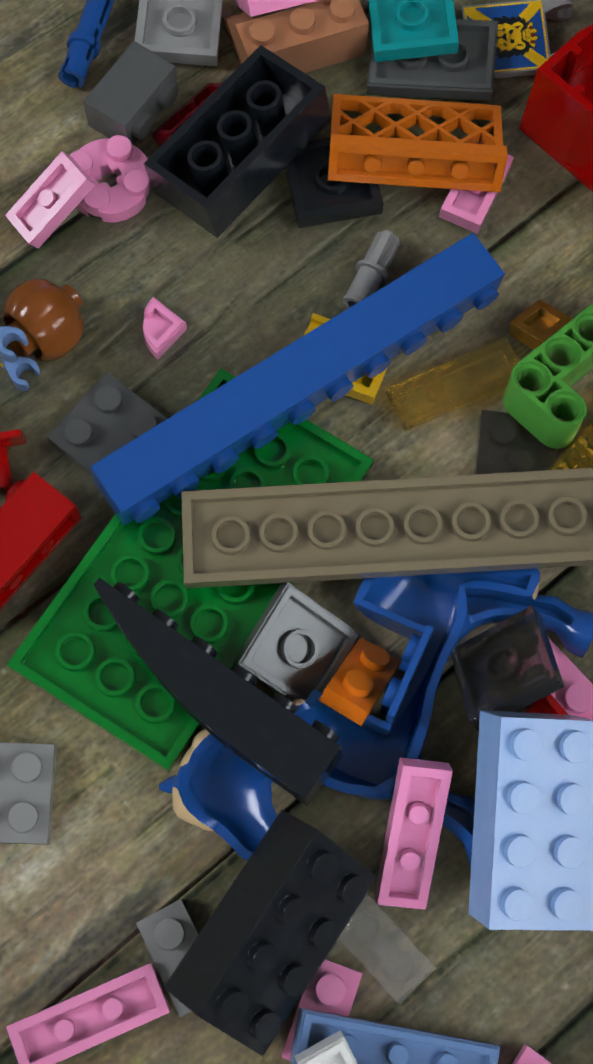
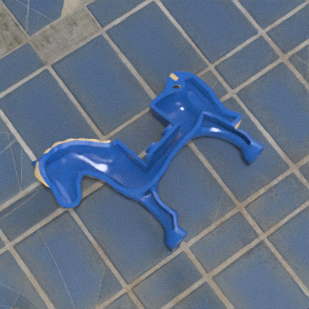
M537 568L364 578L357 591L354 605L367 618L409 639L399 670L406 673L402 681L393 677L384 695L379 713L386 715V721L369 714L363 725L360 726L320 702L319 699L323 693L313 689L307 700L295 699L292 702L298 708L295 715L310 725L317 720L325 724L340 737L337 744L342 747V758L323 785L344 794L392 802L400 757L423 760V745L431 719L435 692L446 661L462 638L473 629L490 624H526L554 633L568 652L583 658L593 639V613L587 610L576 609L558 596L538 594L540 572ZM206 730L200 731L194 737L191 748L182 758L177 774L159 784V790L172 794V806L178 818L201 829L216 832L245 860H249L277 817L272 805V781L225 748ZM449 791L442 827L450 831L462 843L471 868L475 799Z

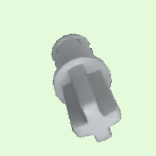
M379 231L364 260L357 262L355 268L357 274L347 294L342 299L345 307H352L375 293L380 284L387 282L389 277L387 270L400 245L399 237L394 235L392 231Z

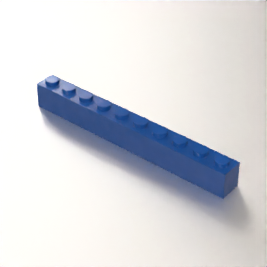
M471 233L91 465L90 468L95 484L124 526L133 520L136 523H140L149 519L160 509L159 504L173 495L176 498H180L181 491H193L199 485V479L213 470L216 473L227 470L238 461V455L251 446L259 449L267 445L277 436V430L290 422L293 425L302 423L315 412V406L328 398L332 402L342 398L353 388V382L365 375L368 378L377 376L390 365V359L402 352L405 355L414 353L425 344L427 336L438 329L442 333L449 331L462 320V314L475 307L477 310H482L490 305L499 295L497 290L505 275L504 271L476 235Z

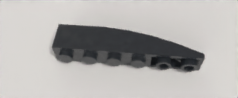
M99 577L94 584L95 589L129 644L164 689L190 717L225 748L308 806L342 758V747L337 744L340 737L325 724L317 720L310 725L295 715L298 711L297 706L280 693L274 691L271 696H268L255 687L258 680L240 665L234 663L231 668H228L215 659L218 652L200 637L194 636L190 641L176 631L179 625L163 611L155 608L151 614L137 604L140 601L139 596L124 584L117 582L112 587Z

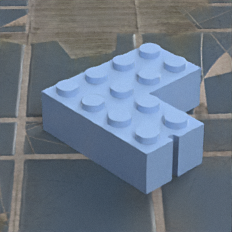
M480 711L468 914L489 930L593 931L592 719L567 714Z

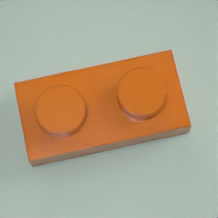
M360 637L326 686L319 701L362 726L401 661L387 653L382 647Z

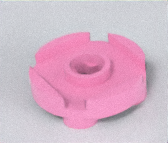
M115 135L111 138L95 140L70 154L96 184L76 206L77 210L89 217V213L93 216L101 217L102 222L114 223L135 216L146 205V198L150 193V189L152 191L153 186L144 166L148 159L138 147L131 144L127 137ZM106 174L118 175L116 178L117 185L109 187L106 182L100 184L98 182Z

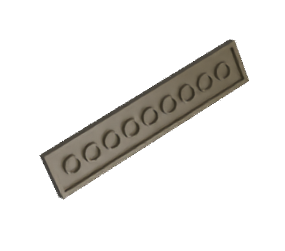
M593 468L181 491L184 585L186 588L593 565Z

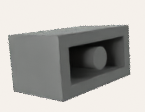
M133 41L83 100L88 126L108 138L115 135H123L131 141L132 145L138 139H144L151 131L155 118L163 109H169L177 98L179 88L177 86L175 65Z

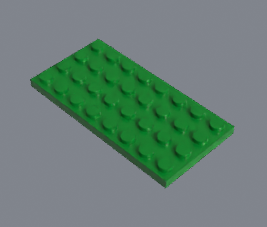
M220 368L199 399L231 381L235 376ZM306 419L297 425H293L292 422L277 430V436L267 445L259 449L251 446L238 455V461L221 473H216L213 470L199 479L200 483L193 491L363 481L372 468L374 459ZM175 495L160 503V509L152 517L140 523H136L133 520L124 526L115 514L7 663L9 669L168 773H170L201 725L190 717L164 689L129 644L95 589V582L100 577L112 587L117 582L124 584L139 596L140 601L137 603L151 614L155 608L166 613L179 625L176 629L178 633L190 641L194 636H198L206 641L218 652L215 659L228 668H231L233 665L232 662L281 583L186 588L184 585L182 500L181 497L176 498Z

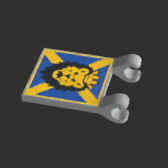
M521 0L468 5L461 7L462 19L498 21L494 79L536 75L537 69L554 54H550L546 18L559 22L568 21L572 16L571 7L574 5V0Z

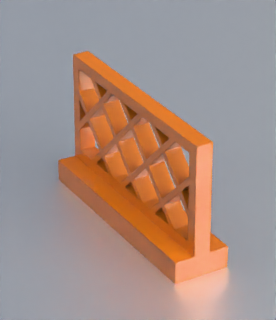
M333 94L328 181L501 192L508 157L507 146L503 145L501 105ZM341 110L358 111L362 115L352 119ZM400 114L404 118L395 122L386 115ZM431 116L442 117L447 121L438 125L429 118ZM471 120H489L491 123L480 128ZM374 122L383 129L374 134L365 127ZM416 125L424 130L425 133L417 137L408 129ZM458 128L468 136L460 140L450 132Z

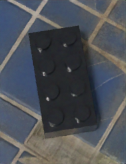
M260 45L144 163L155 193L218 238L331 120L326 88Z
M281 810L164 988L195 1015L259 1055L264 1056L377 877L319 830Z

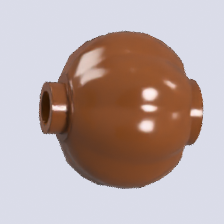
M36 278L19 284L11 291L4 303L2 319L7 327L21 329L25 333L29 344L24 346L20 341H12L9 343L12 349L20 356L27 358L40 347L41 351L33 355L39 361L57 360L73 350L82 337L84 326L79 307L83 305L79 294L68 284L60 287L46 279Z

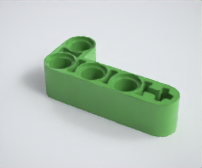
M593 303L515 365L503 394L502 402L507 412L541 443L550 448L560 449L569 446L575 439L586 416L587 407L585 401L571 387L593 369Z

